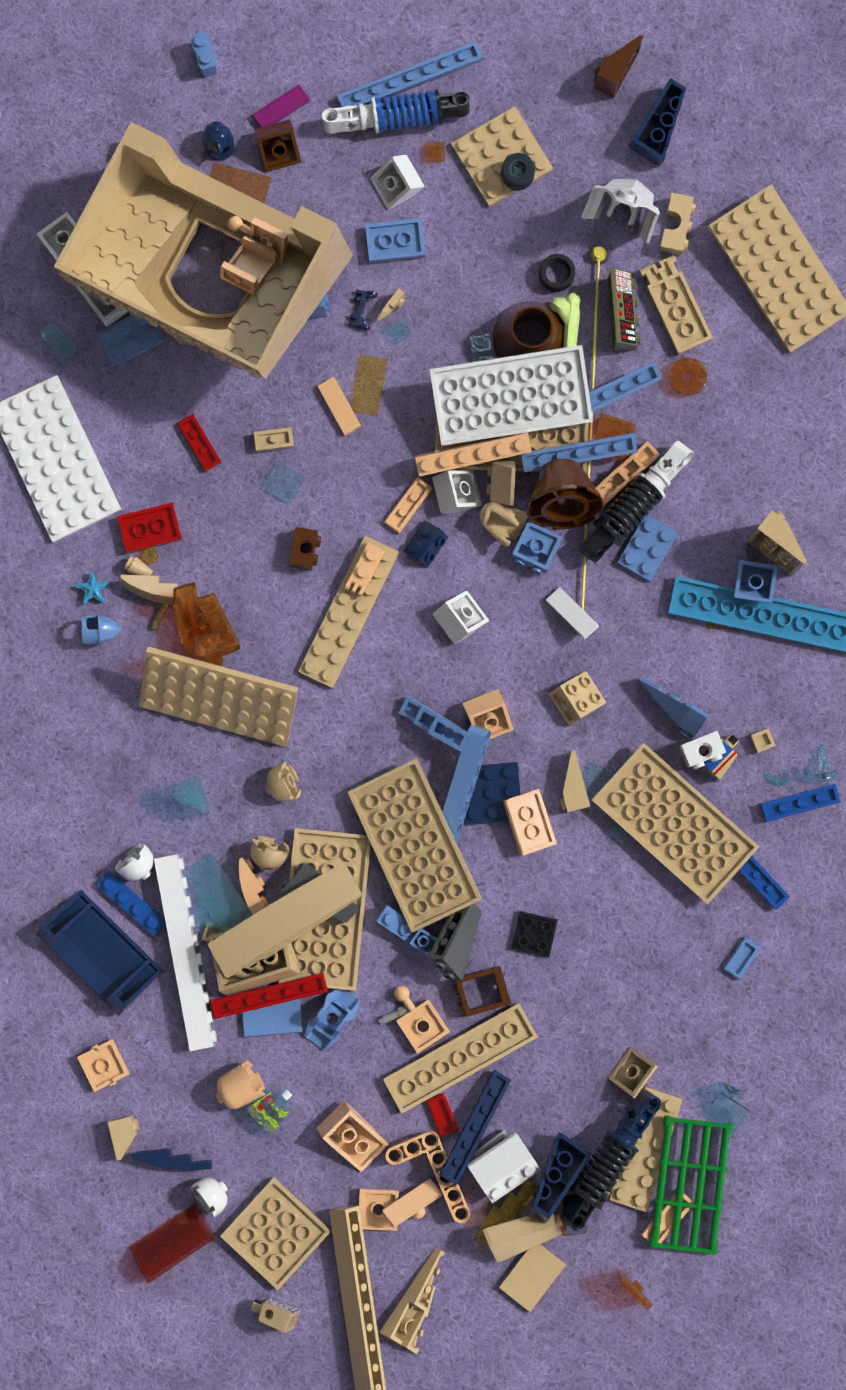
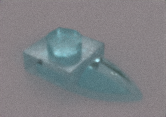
M722 1082L719 1089L724 1091L722 1095L734 1099V1096L740 1098L742 1090L725 1082Z

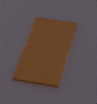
M215 162L209 176L262 203H265L272 178Z

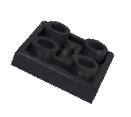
M520 911L511 949L550 957L558 919Z

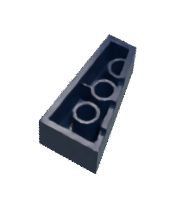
M672 78L669 79L628 146L658 166L665 160L686 87Z
M558 1132L555 1136L529 1210L531 1214L544 1223L550 1219L592 1155L561 1132Z

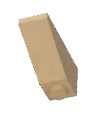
M575 750L571 751L562 794L563 798L560 799L562 809H566L567 813L590 807Z

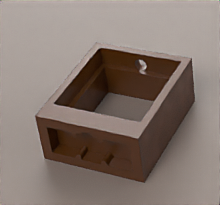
M500 966L466 975L462 981L456 980V983L453 984L455 994H460L462 1002L458 1003L461 1014L465 1013L466 1017L511 1004ZM494 973L502 1001L469 1010L462 982Z

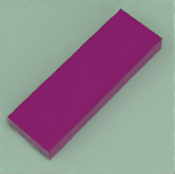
M297 85L254 113L253 117L260 127L275 124L310 102V99L302 87Z

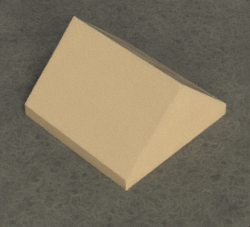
M630 1047L608 1079L636 1098L658 1066Z

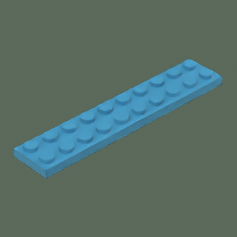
M679 576L675 577L668 614L846 653V613L775 597H773L772 604L734 598V588Z

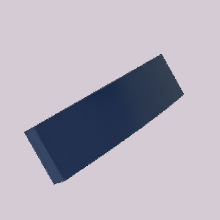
M172 1148L131 1153V1158L170 1169L206 1170L213 1168L212 1159L193 1161L192 1154L173 1156Z

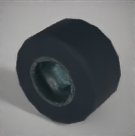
M514 153L506 157L502 164L501 177L508 188L516 191L524 190L533 182L535 165L529 156L523 153Z

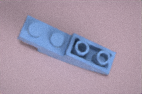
M385 905L375 920L427 956H429L437 938L423 929L412 933L405 917L388 905Z

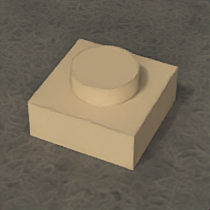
M769 728L750 735L757 753L776 746Z

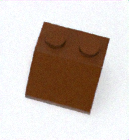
M290 120L254 129L265 172L302 163Z

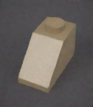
M133 1115L108 1122L117 1161L125 1156L137 1136L139 1123L137 1118L134 1119Z

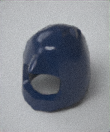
M213 121L206 125L204 129L202 144L212 159L224 161L233 152L234 137L231 130L222 122ZM228 146V150L225 153L221 154L225 147Z

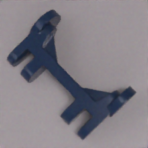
M356 290L355 294L362 295L361 297H354V301L360 302L358 314L350 315V319L356 320V322L350 321L348 325L370 330V326L363 319L365 303L373 297H377L378 293Z

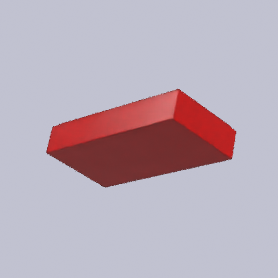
M445 1093L426 1100L440 1137L459 1130Z

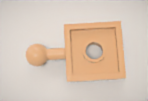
M233 216L228 220L230 230L234 232L240 230L250 235V238L255 239L257 242L271 247L277 252V261L284 262L287 253V233L257 218L252 220L251 227L243 224L242 219L238 216Z
M398 986L394 991V996L398 1001H403L409 1012L396 1021L418 1054L450 1031L429 999L415 1007L409 998L408 988ZM420 1021H426L429 1024L427 1031L421 1032L418 1030L417 1025Z
M360 1188L359 1207L363 1229L397 1231L398 1226L393 1228L383 1213L377 1215L373 1212V1207L376 1204H381L385 1209L399 1199V1190ZM425 1207L412 1217L421 1219L425 1215Z

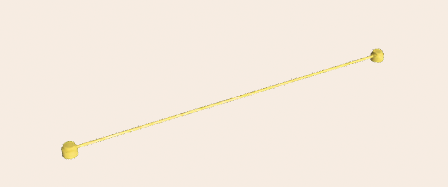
M601 246L595 247L591 253L592 260L597 262L591 391L594 390L600 263L605 260L607 254L606 250ZM590 422L589 440H592V422ZM588 461L587 475L589 478L591 461ZM588 523L585 524L584 541L587 539ZM583 555L582 598H581V608H582L583 610H584L585 573H586V556H585V555Z

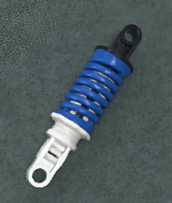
M438 89L426 91L425 94L419 92L418 96L416 93H412L411 97L409 94H405L404 97L398 95L397 98L390 96L389 100L387 97H372L371 104L369 105L361 103L356 106L324 110L322 113L323 127L325 132L329 134L346 131L352 132L361 129L364 131L367 128H374L376 134H378L379 132H387L389 128L391 131H394L396 126L398 130H401L403 125L405 129H408L410 123L412 128H416L417 122L419 127H423L424 121L427 126L431 124L441 126L443 119L467 116L470 112V98L466 92L440 95Z

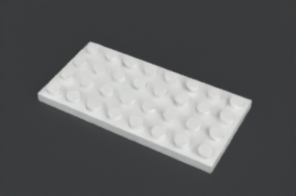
M582 345L430 369L441 446L593 422Z
M58 375L0 402V433L53 543L122 511Z

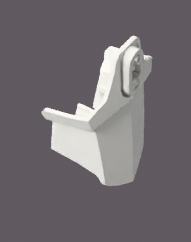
M613 179L606 186H594L581 218L598 219L609 195L612 200L606 215L611 217L614 208L620 203L629 205L632 214L628 222L629 225H634L640 207H645L646 210L638 235L645 243L649 244L660 214L658 208L653 206L654 194L637 179Z

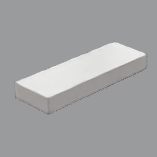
M560 587L546 599L547 603L584 639L599 627Z

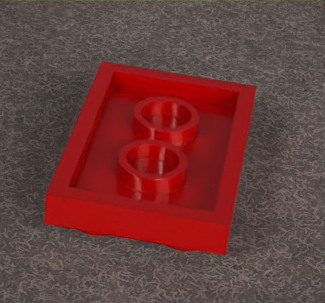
M173 502L117 516L127 554L182 540Z

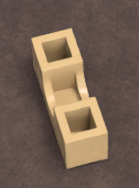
M671 193L666 216L675 218L679 222V227L674 230L664 229L659 252L681 256L683 250L687 251L689 240L686 239V234L690 233L692 222L689 219L690 215H694L696 204L693 203L694 197Z

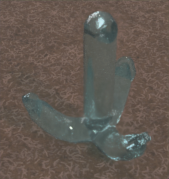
M826 745L819 747V774L813 773L807 767L805 768L806 774L812 780L829 782L837 777L839 772L837 769L828 775L830 762L827 759Z

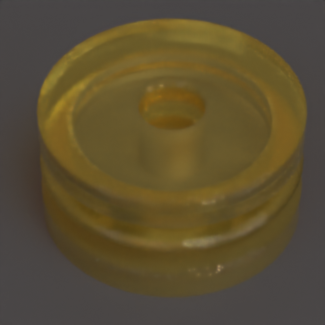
M147 548L143 551L142 557L145 562L152 564L158 560V553L154 548Z

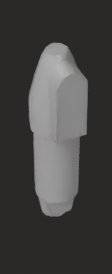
M405 1005L401 1006L397 1011L384 1015L383 1018L378 1020V1023L383 1024L401 1018L409 1011Z

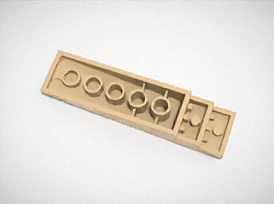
M341 863L260 910L207 945L224 976L229 978L241 969H248L261 959L269 958L362 897L363 894L345 863Z

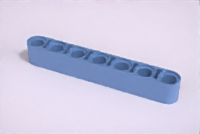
M471 725L468 729L470 736L461 751L442 811L456 843L459 839L491 736V731Z

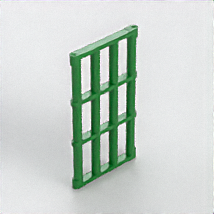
M666 1115L663 1120V1125L665 1126L661 1159L658 1162L660 1167L656 1198H654L655 1209L652 1234L649 1237L648 1246L651 1248H667L717 1255V1238L720 1213L723 1210L721 1204L725 1172H727L726 1162L729 1136L732 1133L733 1124L677 1118ZM673 1122L684 1123L680 1161L668 1160ZM692 1124L703 1125L699 1164L688 1162ZM711 1126L723 1128L718 1166L707 1165ZM668 1165L679 1166L675 1201L664 1199ZM687 1167L698 1168L694 1203L683 1202ZM706 1169L717 1171L714 1205L702 1204ZM663 1204L674 1205L670 1244L658 1243ZM682 1207L694 1208L689 1246L678 1245ZM701 1209L713 1210L708 1248L697 1247Z

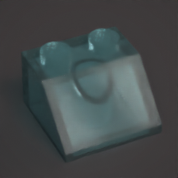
M194 776L173 784L175 789L172 792L176 801L208 816L212 815L199 778Z

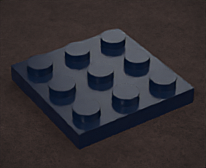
M518 762L481 765L465 816V825L509 821L503 801L521 795Z

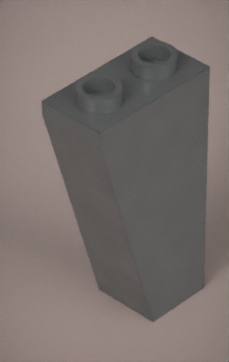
M307 862L304 865L300 863L294 870L296 875L291 880L288 878L282 884L283 890L281 893L287 895L321 874ZM353 902L332 917L348 923L360 907Z
M476 904L448 916L428 956L434 963L433 965L442 972L443 977L447 980L462 981L482 912Z

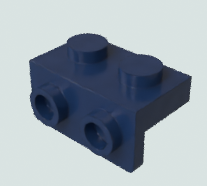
M424 520L403 552L428 568L441 547L444 546L448 536L440 528Z

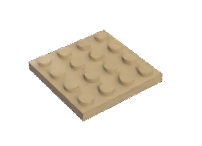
M515 106L451 143V147L488 207L517 192L508 188L501 177L502 164L509 155L523 153L532 159L535 165L533 182L553 171L552 165ZM514 166L511 169V174L517 178L523 177L525 169L521 166Z
M273 1177L220 1237L275 1289L279 1290L328 1236L331 1229L281 1182Z

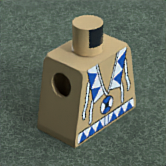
M255 1299L251 1307V1311L260 1314L258 1321L284 1333L294 1329L300 1309L273 1299H269L264 1303Z

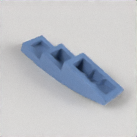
M410 696L406 697L399 711V714L428 731V734L460 752L470 736L468 732Z

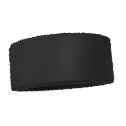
M552 254L543 260L539 270V278L546 289L553 292H561L572 285L575 277V266L569 257L563 254ZM560 262L567 267L568 277L564 282L553 283L547 278L546 270L550 264Z

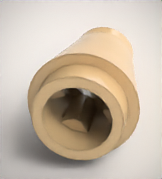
M130 556L124 567V570L131 575L151 576L153 572L140 559Z

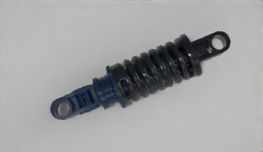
M644 1089L638 1093L631 1106L626 1110L622 1120H619L617 1123L619 1125L615 1131L609 1129L606 1131L604 1140L601 1141V1145L604 1148L597 1147L596 1151L599 1154L594 1153L592 1155L594 1160L590 1159L588 1161L591 1167L585 1166L584 1171L586 1173L582 1172L580 1174L582 1179L578 1178L574 1185L570 1187L574 1194L562 1210L560 1219L572 1230H581L595 1208L602 1210L605 1199L609 1197L607 1192H612V1186L617 1184L616 1179L619 1180L621 1178L620 1173L625 1172L624 1166L627 1167L629 1165L628 1160L631 1161L635 1154L639 1152L635 1144L638 1139L642 1138L643 1132L661 1107L660 1098L648 1090Z

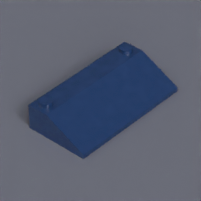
M82 890L48 919L36 934L118 1016L163 972Z

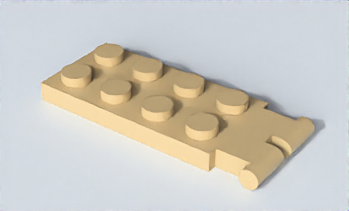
M672 255L658 261L659 269H657L655 264H651L640 269L639 273L641 277L645 276L648 281L647 290L679 355L711 341L713 337L682 271H677L674 265L676 258Z

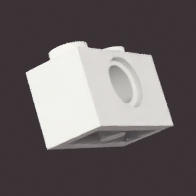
M718 731L679 746L687 767L693 766L694 770L704 766V761L709 759L712 762L722 759V754L726 753ZM700 746H705L708 749L707 756L699 754Z

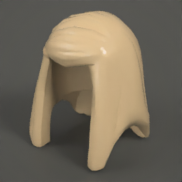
M498 502L485 504L480 511L479 517L482 526L505 547H508L511 543L507 539H517L528 520L527 513Z

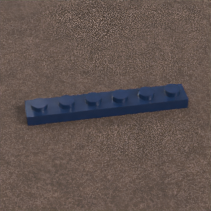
M496 1070L492 1071L439 1176L458 1185L511 1082L510 1078Z

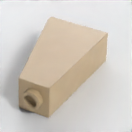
M552 1214L546 1223L534 1215H529L485 1228L483 1232L497 1263L562 1235L559 1227L563 1225L559 1215L554 1216Z

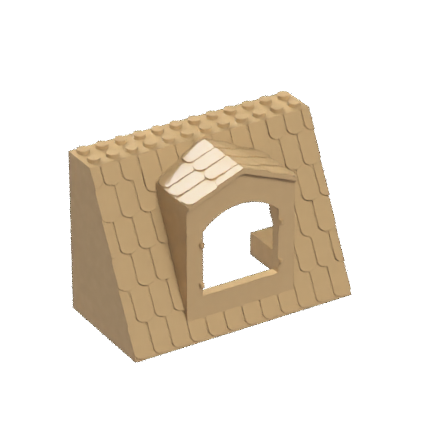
M130 122L54 268L59 271L58 275L64 278L63 280L71 285L75 283L83 291L89 294L93 292L99 299L105 302L109 300L115 307L121 310L125 308L138 319L142 316V318L147 320V323L154 327L159 325L164 329L163 331L172 335L179 344L198 346L197 348L205 353L210 351L214 354V357L223 362L227 359L228 362L232 363L233 367L239 370L244 368L254 378L259 379V377L266 379L348 264L353 254L335 222L301 206L294 219L183 164L165 138ZM233 216L240 217L243 224L251 227L252 220L257 218L288 234L287 253L284 262L281 263L276 260L275 266L254 295L246 292L235 312L208 314L198 311L187 305L178 296L172 285L171 278L177 270V266L193 236H195L200 223L242 243L244 236L250 238V235L240 230L234 232L229 229L228 220Z

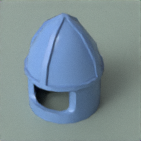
M100 614L82 616L83 645H101L109 642L122 631V627L107 616Z

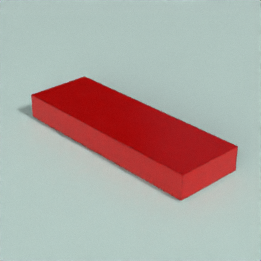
M194 414L177 423L205 472L222 463Z

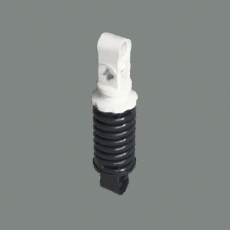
M676 441L658 463L648 469L649 472L647 474L639 472L634 482L629 484V488H625L624 493H621L619 498L614 500L609 509H606L604 514L593 522L596 530L581 544L579 551L596 563L612 544L620 547L624 537L629 536L628 531L633 532L634 526H638L639 521H643L644 516L649 514L648 510H653V505L656 506L665 498L663 489L670 486V481L690 462L694 452L680 441Z

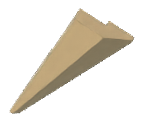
M437 1248L434 1249L379 1332L415 1354L419 1350L418 1347H415L417 1338L422 1336L424 1332L420 1329L424 1317H428L435 1287L432 1285L435 1274L439 1275L440 1272L437 1264L440 1257L444 1256L445 1253Z

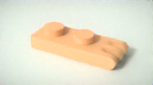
M368 543L344 589L348 590L351 584H353L354 587L351 592L355 594L359 587L361 590L358 596L362 597L385 551Z

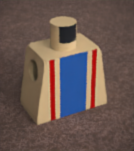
M730 734L725 740L721 738L726 753L722 754V759L712 762L711 759L704 761L705 765L703 767L717 781L723 777L738 755L732 749L739 742L733 734ZM705 746L698 750L701 756L708 755V749Z

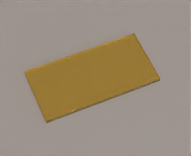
M360 355L351 408L354 412L378 416L388 359Z

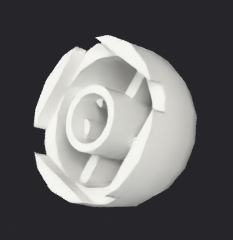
M144 843L143 845L138 844L126 853L128 856L123 862L119 860L115 866V870L127 880L137 881L141 878L145 880L152 873L150 870L154 863L153 854Z
M208 1177L190 1186L192 1192L196 1190L198 1196L196 1195L195 1198L206 1213L212 1212V1218H215L225 1209L228 1200L225 1192L228 1189L222 1181L217 1182L214 1178Z

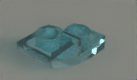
M52 321L37 333L64 361H67L80 349Z
M489 333L471 335L473 362L492 359Z

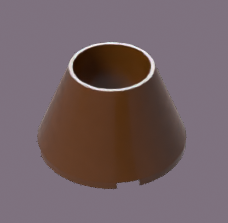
M534 301L517 303L507 308L495 323L492 337L494 351L498 358L563 348L565 323L557 312L552 311L549 306ZM533 320L541 323L546 328L549 337L539 345L529 346L521 343L516 338L513 330L519 323Z
M556 459L541 467L527 504V516L531 522L543 528L544 525L553 526L554 530L572 529L596 519V514L603 510V498L577 461Z

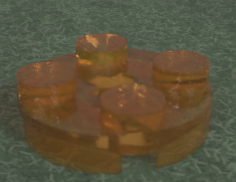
M681 358L672 365L669 372L670 386L682 396L695 395L703 389L706 383V368L697 359ZM685 372L693 375L691 381L683 379Z

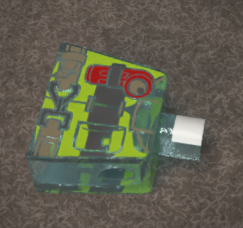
M285 1088L279 1095L272 1089L265 1096L249 1105L246 1110L272 1136L291 1111V1108L286 1103L294 1095L288 1088Z

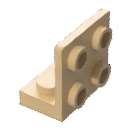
M586 671L549 693L568 726H571L587 714L606 704L605 699Z

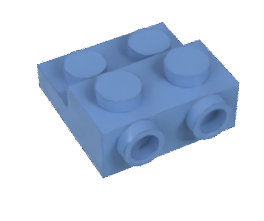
M528 521L511 558L514 559L513 562L518 566L524 567V565L531 567V571L535 574H546L562 540V536Z

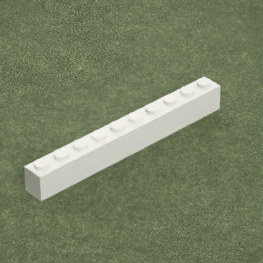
M177 854L156 858L154 863L189 1050L194 1051L215 1046L214 1042H217L215 1030L211 1029L210 1023L213 1022L212 1011H208L207 1003H210L208 991L204 992L203 984H206L204 972L201 973L200 965L203 964L201 953L197 954L196 946H199L197 934H193L192 927L195 926L194 916L190 915L189 912L192 904L190 896H186L185 891L188 888L187 878L182 875V870L185 869L184 861Z

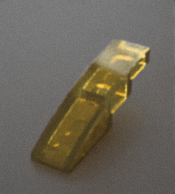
M526 1180L518 1195L510 1193L501 1209L493 1206L473 1240L484 1244L487 1240L483 1229L514 1220L532 1199L538 1186Z

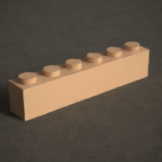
M528 432L416 455L415 459L419 476L530 453L532 450Z

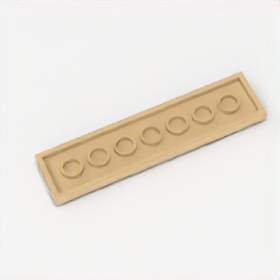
M364 537L298 671L299 673L333 689L399 555V551L372 538ZM370 543L385 551V554L363 596L360 597L358 593L361 588L358 587L355 594L351 592L354 587L353 584H351L348 590L344 588L365 547Z
M517 1003L383 1078L402 1114L533 1041L538 1036L520 1003Z

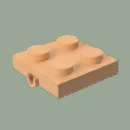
M113 1039L100 1046L97 1044L91 1047L90 1051L77 1057L94 1092L107 1085L110 1087L116 1084L117 1080L130 1074Z

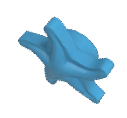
M89 572L90 578L87 583L76 584V588H81L85 591L83 599L85 605L92 598H96L101 602L106 601L102 597L101 591L109 584L108 580L97 582L94 574Z

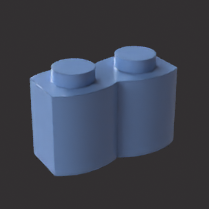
M203 31L191 35V45L200 73L203 77L217 74L218 67L207 34Z

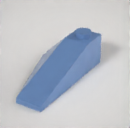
M640 677L637 682L676 728L680 729L679 733L686 738L690 736L695 737L709 714L689 702L681 703L676 695L668 692L665 694L661 687Z

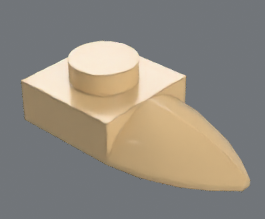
M398 288L376 321L382 320L392 311L394 312L396 308L400 309L406 301L404 299L405 292Z

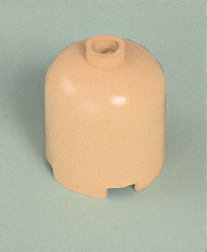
M249 1061L241 1063L219 1077L216 1086V1098L220 1104L224 1103L230 1109H238L265 1096V1093L262 1092L265 1090L264 1084L258 1072L254 1074L250 1069L253 1065Z

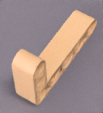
M433 1130L425 1131L394 1144L387 1149L385 1157L391 1165L400 1164L426 1152L453 1219L457 1223L468 1221L470 1212L459 1184L455 1185L449 1181H443L439 1176L448 1157L437 1132ZM427 1135H434L436 1142L432 1145L425 1142ZM414 1142L418 1145V1149L415 1152H409L407 1145ZM397 1150L400 1153V1157L397 1160L390 1159V1151ZM441 1153L444 1159L442 1162L436 1163L432 1159L433 1155ZM449 1191H458V1198L450 1199L448 1197ZM463 1208L467 1213L465 1217L458 1218L455 1215L456 1210Z

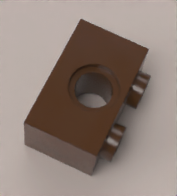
M295 527L289 561L290 567L313 571V566H317L318 555L315 554L316 547L320 548L321 536H318V530ZM304 545L311 547V551L307 554L301 552V547Z

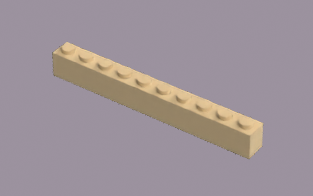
M338 1207L329 1210L355 1390H386L360 1207Z

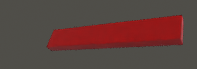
M324 972L211 999L210 1003L214 1019H219L328 992Z

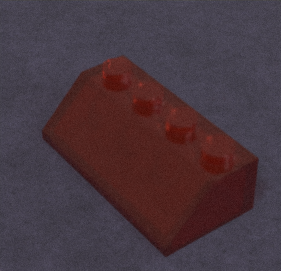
M194 1203L130 1246V1250L137 1267L149 1284L213 1241L217 1235L197 1204Z

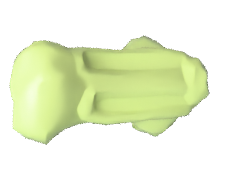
M570 293L566 297H553L550 304L551 310L557 312L565 323L563 348L577 346L580 298L574 293Z

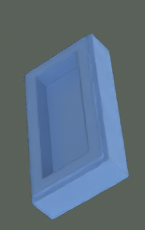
M744 937L723 969L740 980L761 947Z

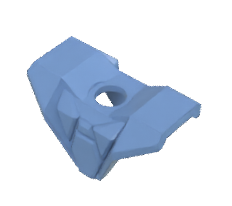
M335 989L326 994L324 1005L314 1018L307 1021L305 1038L315 1043L323 1051H326L340 1039L339 1031L345 1022L354 1020L361 1001L343 989ZM329 1013H335L338 1016V1021L335 1024L327 1022L326 1017Z

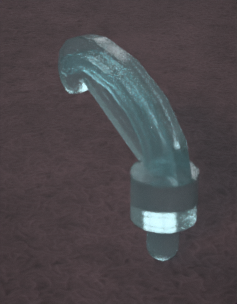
M765 771L764 777L774 785L785 786L792 780L794 771H790L789 774L786 773L784 778L772 776L769 771Z

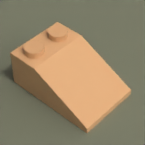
M345 1100L317 1127L322 1139L360 1172L389 1145Z

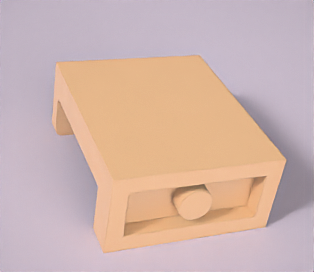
M244 236L240 248L229 262L224 261L221 265L220 278L254 295L275 266L277 252L271 247L257 242L255 239Z

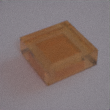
M426 142V163L445 162L444 142Z

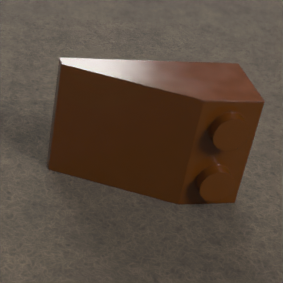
M639 35L607 57L603 64L599 63L593 79L595 81V89L612 98L616 96L640 52L643 36Z

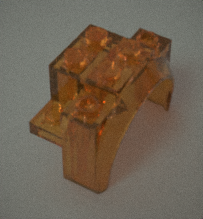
M194 582L174 588L173 609L175 623L185 652L193 659L223 666L222 656L240 650V643L215 593L198 597Z

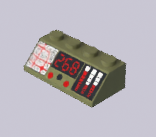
M610 268L607 281L613 352L636 350L638 344H640V333H636V326H639L638 315H635L634 308H637V297L633 296V289H636L635 278H632L630 271Z

